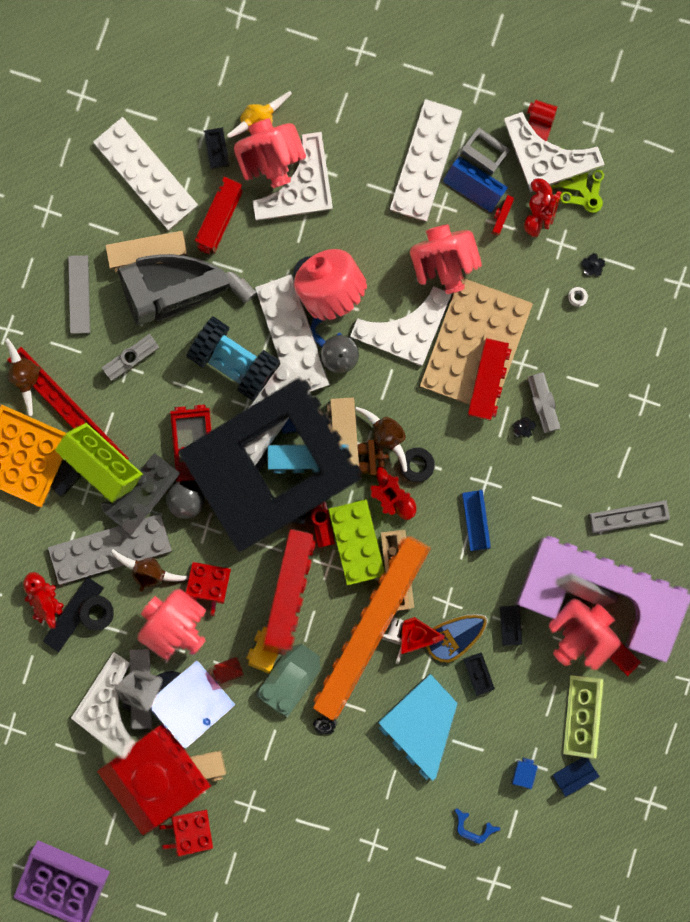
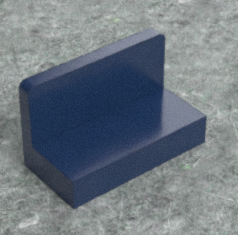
M582 757L553 774L564 796L570 795L600 777L587 757Z

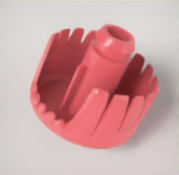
M270 118L249 125L248 128L251 136L236 142L234 145V152L244 179L252 180L253 176L255 178L259 177L260 170L263 175L266 174L267 179L271 180L272 184L270 186L273 189L290 183L291 177L287 175V172H289L287 165L306 158L295 125L286 123L273 128Z
M448 224L426 230L428 240L422 241L410 249V256L418 283L425 285L428 277L433 279L436 275V269L441 285H445L444 292L446 294L464 290L465 283L462 284L461 279L464 277L461 269L464 268L465 272L469 274L472 272L473 267L477 270L478 267L482 266L473 233L470 230L451 233Z
M329 249L313 255L301 265L294 278V289L308 312L314 318L333 320L336 318L335 313L341 317L353 310L354 303L355 305L360 303V295L364 296L367 283L364 275L349 253L340 249Z
M175 589L164 602L155 596L140 614L148 622L139 632L138 640L165 660H169V654L172 655L175 652L174 646L181 647L183 650L187 648L190 651L189 654L194 655L206 641L204 636L201 638L197 634L199 631L195 629L197 626L195 622H200L201 617L205 616L206 610L181 589Z
M572 599L557 614L556 618L549 622L548 627L551 632L554 633L564 629L562 634L565 636L559 643L560 647L554 649L553 655L564 666H569L573 659L576 661L585 651L584 656L588 659L584 665L587 667L591 666V669L597 670L620 646L618 636L609 627L615 619L599 604L591 610L580 600Z

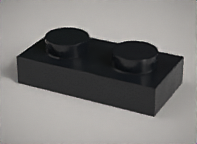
M223 127L204 130L210 169L230 167Z
M520 605L500 606L502 646L522 645Z
M482 652L463 658L476 696L495 690Z

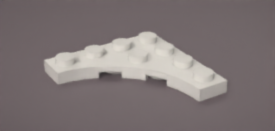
M523 112L504 118L530 192L533 191L531 187L533 179L542 178L552 185L604 166L598 146L583 150L562 149L540 138L525 119Z
M321 132L302 135L306 158L300 160L296 172L291 177V182L267 197L253 200L256 221L333 209Z
M433 286L431 293L419 308L395 321L376 323L357 318L350 337L423 366L451 294H446L444 290Z
M113 652L71 719L120 757L125 758L135 741L126 732L121 722L118 706L119 695L115 687L123 680L130 663L119 654Z

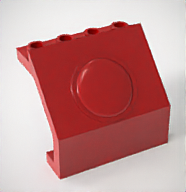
M163 724L136 742L125 758L117 756L97 771L142 835L157 827L211 787L185 749Z

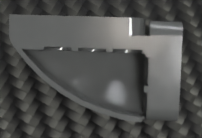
M159 254L137 258L136 262L117 269L126 301L137 326L153 320L160 322L182 313L224 292L230 285L222 269L200 259L182 255Z

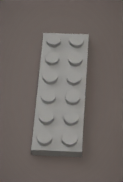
M161 514L145 518L132 535L127 533L122 527L117 526L48 547L59 585L125 566L111 553L112 550L137 561L172 551Z

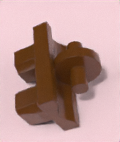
M374 439L368 440V442L357 444L358 455L369 454V462H359V467L363 474L376 476L375 460H378L379 467H384V459H389V454H383V447H378V455H375Z

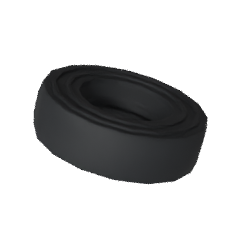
M420 447L412 448L404 453L407 462V472L403 471L401 463L400 470L409 481L423 482L433 474L435 461L432 454L426 449ZM415 457L422 458L425 462V468L421 472H413L410 468V461Z
M94 595L84 599L80 604L78 614L81 623L86 628L97 631L108 627L112 622L114 610L109 600L103 596ZM93 606H100L103 609V616L98 620H93L89 617V611Z

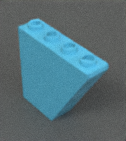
M429 674L379 721L381 725L379 727L380 731L386 737L390 735L394 739L392 742L399 751L403 749L408 754L406 758L412 765L417 763L421 768L419 772L426 780L431 778L433 781L437 776L457 702Z

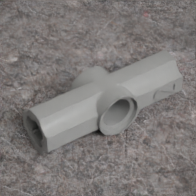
M149 334L130 348L125 349L119 356L104 365L102 369L109 379L113 381L130 368L137 366L140 361L159 349V346ZM128 353H135L136 359L134 362L128 363L126 361Z
M544 372L527 377L533 395V406L536 414L539 415L543 432L548 433L560 429L555 412L554 398L552 393L549 392Z

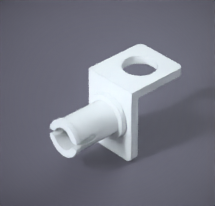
M393 618L389 632L383 635L382 640L401 645L402 639L399 636L404 621L399 619L396 627L398 618ZM401 646L395 664H399L400 658L402 655Z

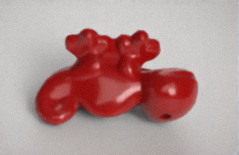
M542 178L533 179L531 182L532 190L537 194L533 195L529 202L532 215H528L524 222L526 233L536 238L541 233L543 223L547 230L553 224L562 194L561 191H557L553 195L550 184Z
M378 467L376 476L379 486H371V497L377 498L378 501L382 502L383 513H389L390 515L396 513L404 520L412 519L416 515L417 510L415 500L410 497V493H405L404 489H400L398 477L388 475L383 467Z
M37 572L28 573L23 581V589L27 593L24 600L29 602L30 606H34L32 618L38 620L39 623H43L44 619L49 628L54 629L56 625L55 613L61 615L63 613L62 608L64 607L63 603L55 599L56 593L54 591L56 586L46 583L45 579Z

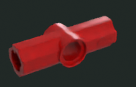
M325 501L311 510L318 548L335 544ZM317 512H324L326 514L324 522L319 523L315 520Z

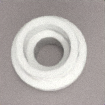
M581 287L573 288L568 294V300L573 306L580 307L587 302V292ZM580 294L581 300H575L574 295Z

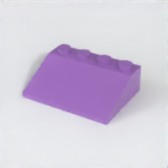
M38 840L30 853L14 898L68 922H89L110 871Z

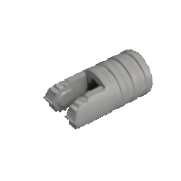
M229 271L225 273L230 282L231 291L244 304L255 296L257 292L244 278L241 279L234 272Z

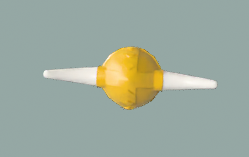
M291 91L265 106L261 104L248 105L242 113L241 124L228 133L227 137L230 138L245 131L250 132L249 125L270 118L272 123V113L292 94Z

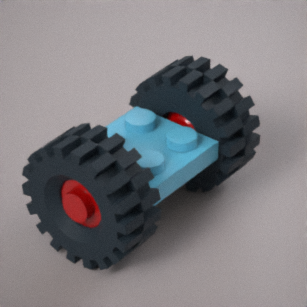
M213 316L195 338L186 357L202 368L207 363L237 382L239 384L237 391L251 401H254L274 374L280 360L265 350L257 357L226 337L230 327Z

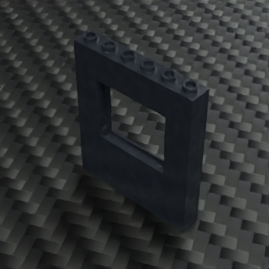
M298 377L178 451L239 553L362 479L360 475L363 473L357 464L354 465L351 461V452L347 447L344 448L342 446L340 434L337 430L333 431L330 426L332 423L327 413L323 414L320 409L322 405L317 396H312L309 391L312 389L306 379L303 380L302 377ZM290 418L320 471L274 498L243 445Z

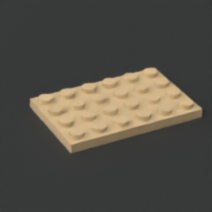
M463 278L461 280L462 284L465 283V288L453 294L420 387L470 405L485 339L489 338L509 343L508 348L511 349L509 360H505L504 367L507 368L506 379L533 303ZM505 379L500 380V387H503Z

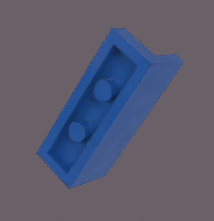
M460 156L453 163L443 180L444 183L489 212L494 210L508 188Z
M483 490L462 493L470 551L491 548Z

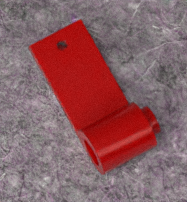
M535 100L534 103H530L527 113L530 114L528 123L540 138L547 141L558 106Z

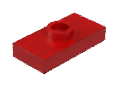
M507 195L502 209H497L494 219H497L492 234L500 235L514 197Z
M621 641L618 649L609 657L626 676H629L641 664Z

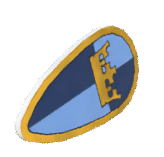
M478 614L464 615L435 626L433 629L445 636V638L440 642L426 646L429 654L440 662L449 663L455 661L466 653L482 636L488 623L487 617Z

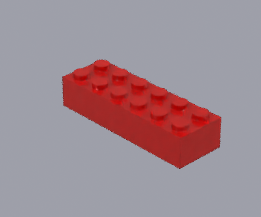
M290 529L263 651L286 656L287 650L291 651L294 636H291V632L296 631L299 619L295 614L296 612L300 613L303 598L299 596L300 593L304 594L307 583L304 574L308 575L312 561L308 559V556L313 555L316 541L312 540L313 534Z

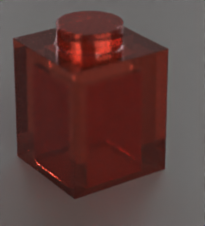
M238 656L215 664L216 669H213L216 681L220 680L221 684L244 675Z

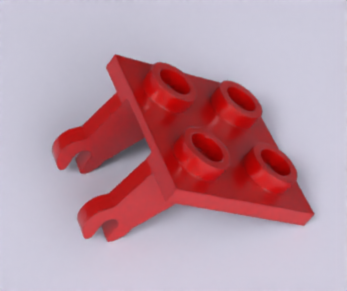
M192 562L186 593L196 602L198 598L212 601L210 616H215L217 603L224 604L231 569Z
M207 809L172 816V823L159 825V830H174L176 843L162 845V849L176 848L177 856L213 849Z

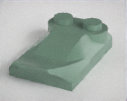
M301 643L292 646L291 651L287 650L286 656L283 655L256 693V696L279 713L288 717L321 670L320 656Z

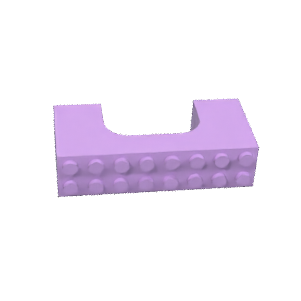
M546 536V538L540 539L517 598V605L555 619L566 590L556 586V579L572 573L599 587L627 597L635 607L636 618L625 646L657 660L667 662L690 603V595L687 594L689 590L679 586L669 587L670 583L661 579L651 580V575L643 572L633 573V568L625 565L615 566V561L601 557V560L595 558L596 554L590 551L583 550V552L577 551L578 547L572 544L565 543L561 545L558 543L559 539Z

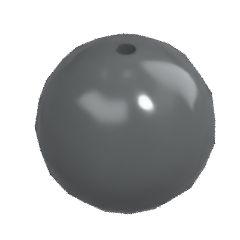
M343 335L333 336L326 340L320 353L321 361L325 368L337 374L347 373L352 370L359 359V349L356 343L351 338Z
M179 481L168 490L166 502L168 509L174 516L181 519H189L201 512L204 507L205 497L197 486Z

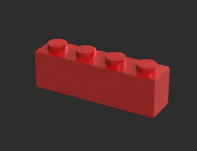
M489 338L485 339L467 416L491 421L492 417H496L498 406L495 405L496 398H500L503 388L499 386L500 380L505 379L507 371L504 363L505 360H509L511 349L508 348L509 343Z

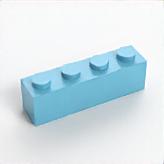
M342 444L344 448L347 447L349 449V445ZM306 445L268 446V469L274 470V473H286L285 469H293V473H305V469H313V473L320 471Z

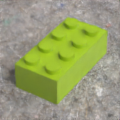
M87 423L66 433L55 449L63 460L74 467L78 473L84 476L92 486L96 487L111 502L131 492L143 475L142 472Z
M367 499L329 508L347 585L381 577L385 571Z

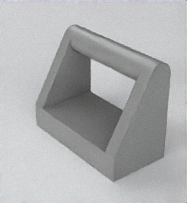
M478 128L465 144L461 153L493 175L511 149L481 128ZM477 136L503 153L496 163L471 147Z
M134 669L115 687V690L123 703L148 711L155 701L162 678ZM138 678L150 682L142 691L135 689Z

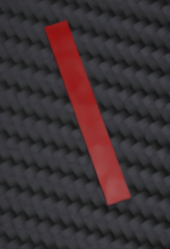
M22 347L17 350L20 358L28 359L36 364V366H40ZM11 357L7 359L10 364L12 362ZM40 366L39 377L33 388L73 429L87 423L129 460L121 449Z

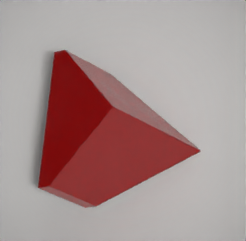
M416 617L404 620L401 654L444 640L445 636Z

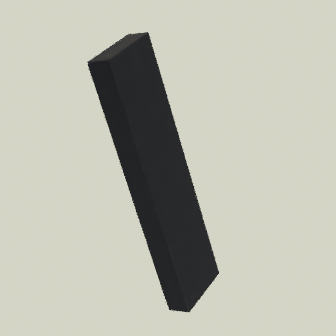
M87 577L56 621L55 628L49 631L43 642L57 652H60L81 622L78 614L80 604L89 596L100 595L104 587Z

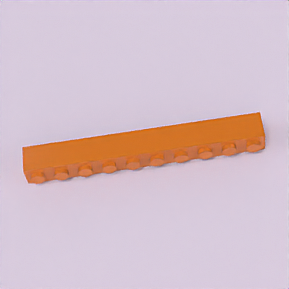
M408 536L406 539L403 538L399 543L398 549L400 550L398 554L391 558L388 564L390 566L388 572L383 573L379 580L381 585L370 596L371 603L369 607L363 609L359 625L356 624L351 631L352 638L344 644L341 650L343 651L341 658H337L332 666L334 670L331 676L328 675L323 682L325 686L323 691L319 692L314 699L315 705L313 709L331 720L337 719L341 714L431 550V547L412 536Z

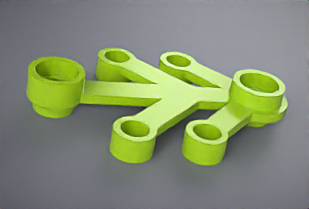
M595 170L592 174L594 181L591 192L586 187L589 172L580 174V177L579 175L572 177V181L563 180L558 185H550L552 188L560 187L577 190L583 195V197L572 196L570 192H563L560 199L563 204L583 205L585 210L590 213L598 212L603 206V200L599 196L600 184L604 178V173L601 170ZM595 173H600L601 179H596ZM563 195H568L570 200L564 201ZM590 200H595L597 205L591 206Z

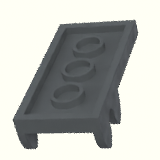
M155 453L140 470L143 475L131 492L120 497L113 504L109 501L102 502L101 504L102 511L130 535L134 533L180 475L176 469Z

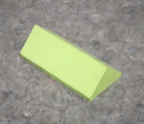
M570 675L563 754L596 759L603 679Z

